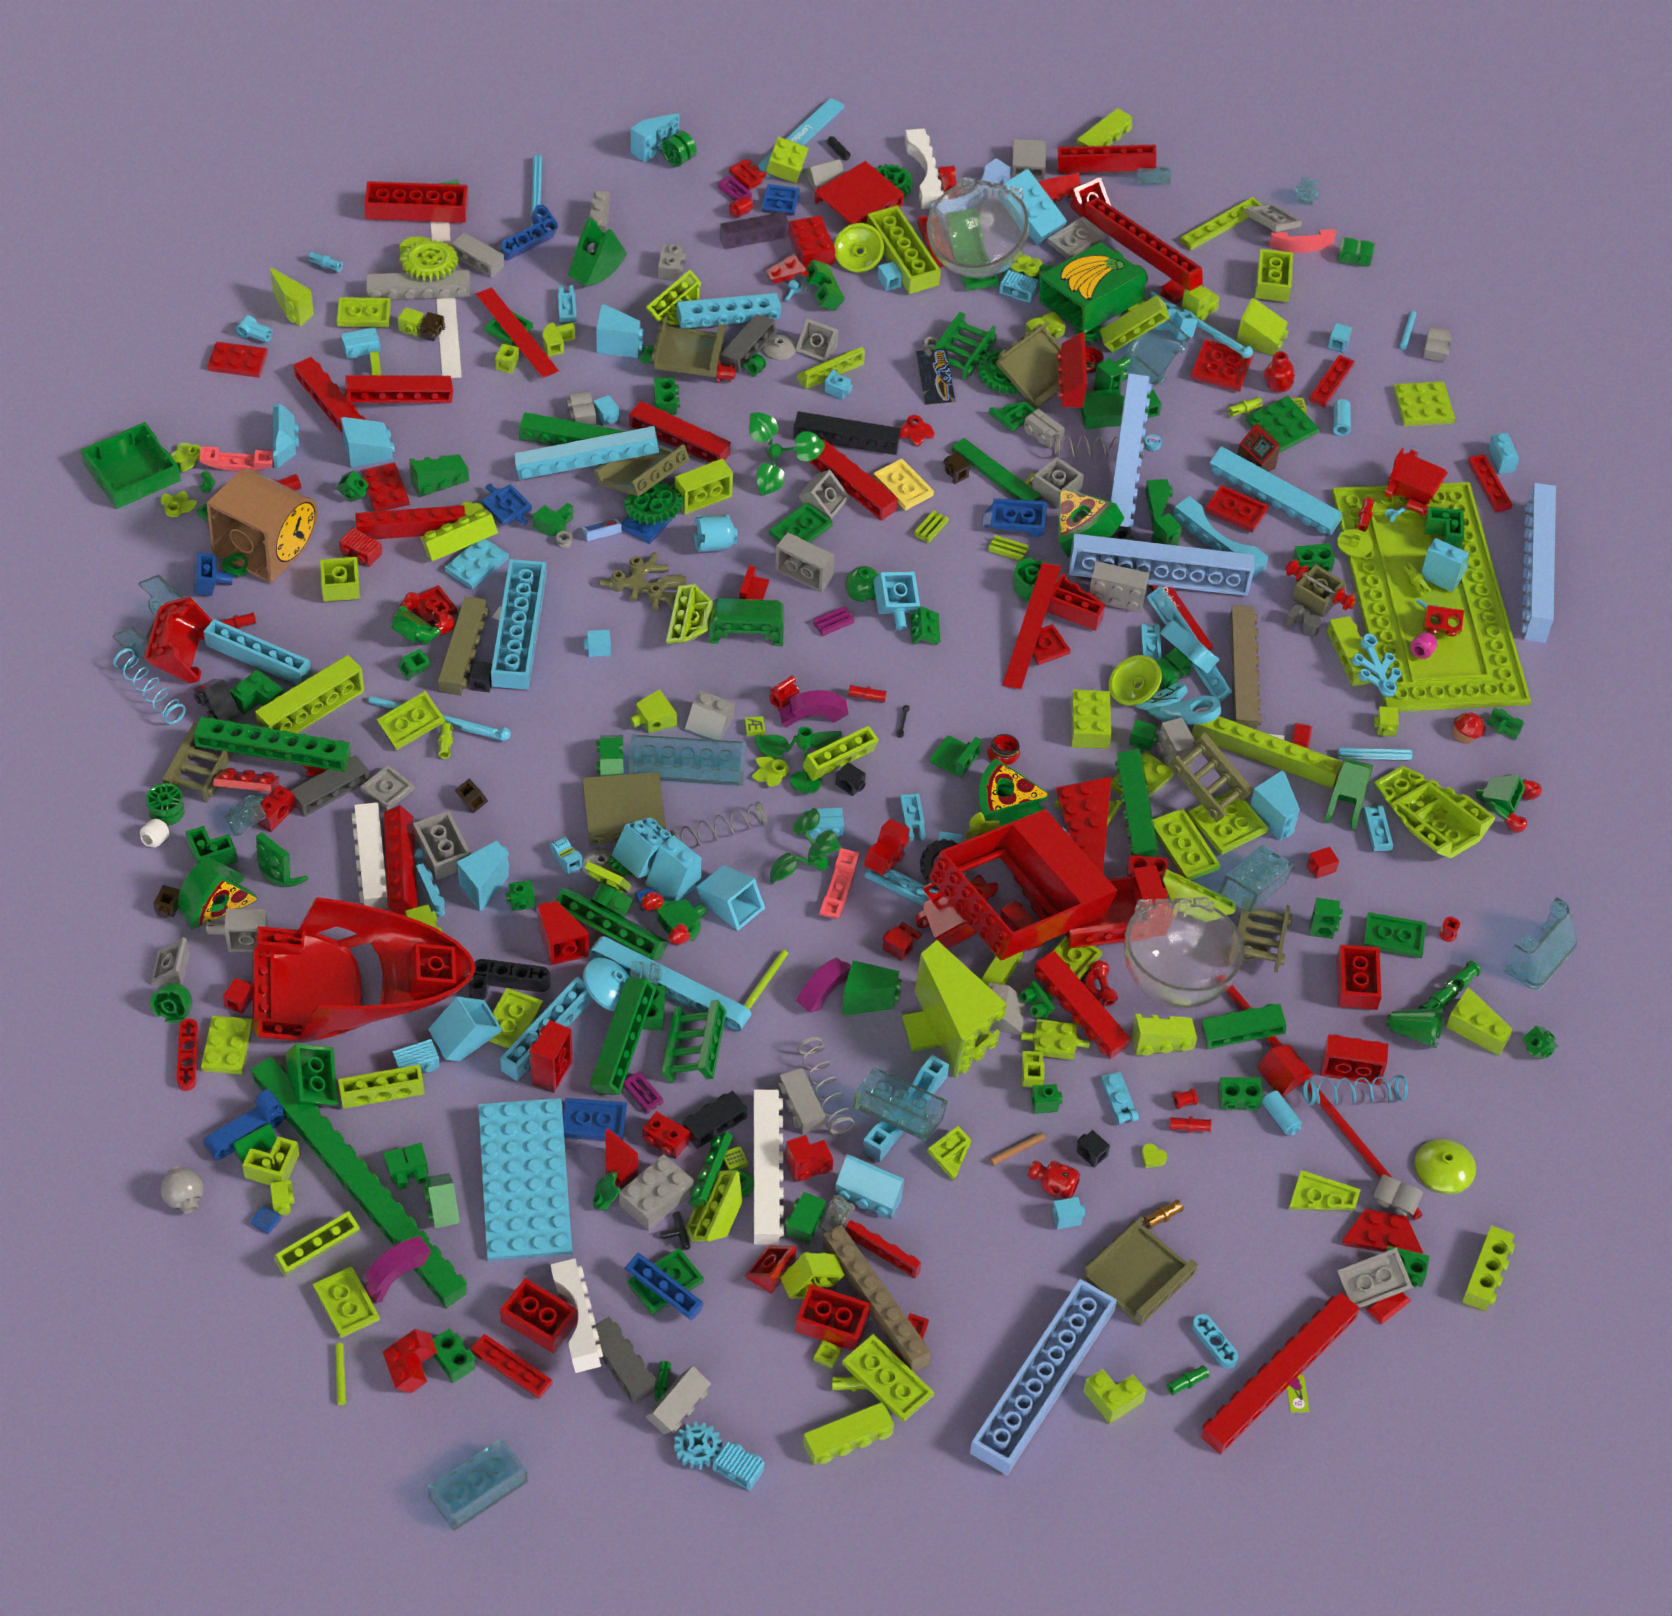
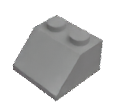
M830 470L817 473L798 495L803 504L809 503L830 520L850 498Z
M700 690L692 704L685 731L719 744L734 718L735 703Z
M989 982L988 987L1007 1003L1005 1016L999 1022L995 1021L991 1024L990 1030L996 1031L998 1029L1000 1032L1021 1035L1026 1003L1021 1001L1019 998L1020 994L1010 986Z

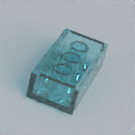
M1262 845L1225 875L1218 893L1251 913L1287 883L1294 865L1286 858L1277 855L1270 848Z
M874 1067L857 1088L853 1108L923 1141H927L943 1120L948 1101Z
M500 1438L427 1486L429 1499L453 1531H455L526 1484L528 1476L526 1468L503 1438Z

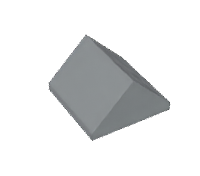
M841 159L805 168L803 172L814 190H817L819 187L842 175L844 170Z
M806 318L795 351L826 362L838 346L839 330Z
M182 937L158 950L150 984L161 986L168 982H177L183 985L190 955L186 938Z

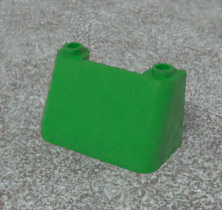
M717 598L712 601L709 644H718L721 637L728 638V633L765 634V640L770 638L773 640L774 646H783L784 604L778 600Z

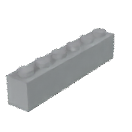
M456 270L454 272L451 271L450 276L445 272V279L442 275H439V281H437V278L433 276L432 282L429 276L423 281L422 275L417 280L416 274L411 277L410 272L409 274H366L367 297L391 298V300L471 297L469 270Z

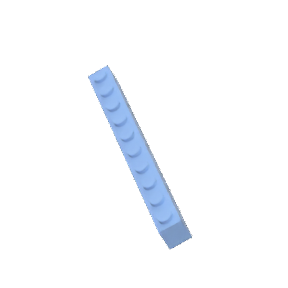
M1129 373L1126 383L1110 502L1116 503L1124 516L1120 526L1131 527L1132 530L1134 519L1130 518L1131 514L1134 515L1136 504H1133V499L1137 497L1138 489L1135 488V484H1138L1140 473H1137V469H1140L1142 458H1139V453L1142 454L1144 443H1141V438L1144 439L1146 428H1143V424L1147 422L1148 413H1145V409L1149 407L1150 399L1147 398V394H1150L1152 384L1149 383V376Z

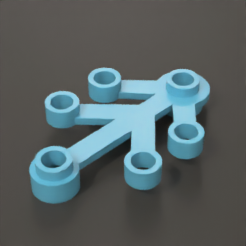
M1366 634L1361 639V647L1367 650L1372 663L1359 653L1355 654L1352 658V663L1356 666L1363 665L1367 668L1359 672L1358 677L1360 680H1369L1379 688L1382 695L1392 697L1397 689L1395 682L1402 673L1398 668H1392L1389 672V679H1387L1385 673L1394 662L1395 656L1392 653H1386L1382 658L1383 662L1381 664L1374 649L1377 639L1372 634ZM1370 671H1372L1374 674H1376V675L1378 676V678L1375 677V676H1373V675L1370 673Z

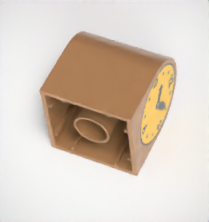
M244 469L230 479L207 502L212 554L224 559L233 553H241L248 560L246 570L272 584L300 556L308 545L317 522V505L313 499L252 469ZM239 558L236 562L233 561L232 564L237 567H243L245 561Z

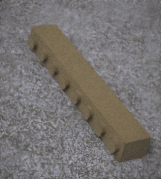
M1232 605L1230 613L1233 721L1257 730V726L1261 725L1262 715L1258 714V710L1261 708V699H1258L1260 685H1257V681L1259 682L1260 671L1257 670L1259 656H1256L1259 643L1255 642V639L1258 637V628H1255V625H1257V614H1254V606Z
M840 1225L824 1233L823 1248L828 1254H836L845 1274L844 1278L858 1298L871 1303L870 1315L895 1351H897L904 1364L914 1373L930 1365V1349L843 1226Z

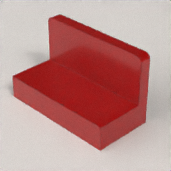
M749 565L739 592V599H764L769 579L757 577L755 566Z

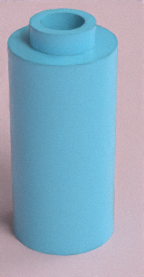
M1345 399L1336 400L1333 404V432L1337 436H1346L1351 432V404Z
M1273 1091L1264 1097L1262 1104L1286 1135L1298 1133L1301 1129L1302 1121L1278 1091Z

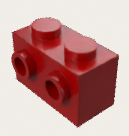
M656 1111L643 1126L642 1139L647 1145L660 1149L664 1155L677 1159L690 1142V1131Z

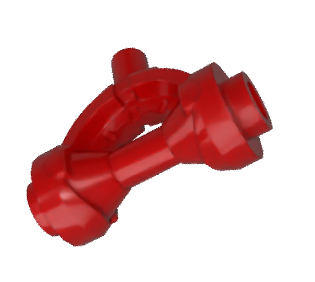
M1098 960L1089 967L1090 972L1084 979V985L1102 1005L1111 1006L1118 1000V994L1108 986L1106 979L1110 969L1108 963ZM1096 979L1099 980L1101 990H1098L1094 985Z

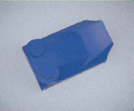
M994 498L992 505L984 511L982 527L1025 531L1032 537H1040L1045 533L1047 501Z

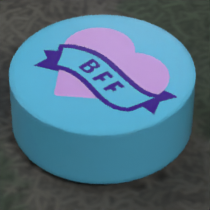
M1149 434L1145 437L1144 447L1150 451L1160 449L1162 439L1158 435Z

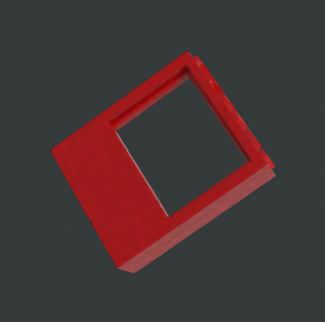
M1046 809L940 851L929 876L932 882L941 890L944 896L953 904L956 910L1000 961L1067 933L1070 929L1078 928L1104 917L1118 891ZM1000 858L1050 917L1012 932L963 875V872Z

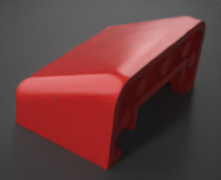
M190 596L162 604L155 617L144 655L145 660L150 665L188 684L199 682L201 670L198 667H192L198 643L205 639L204 630L212 622V619Z

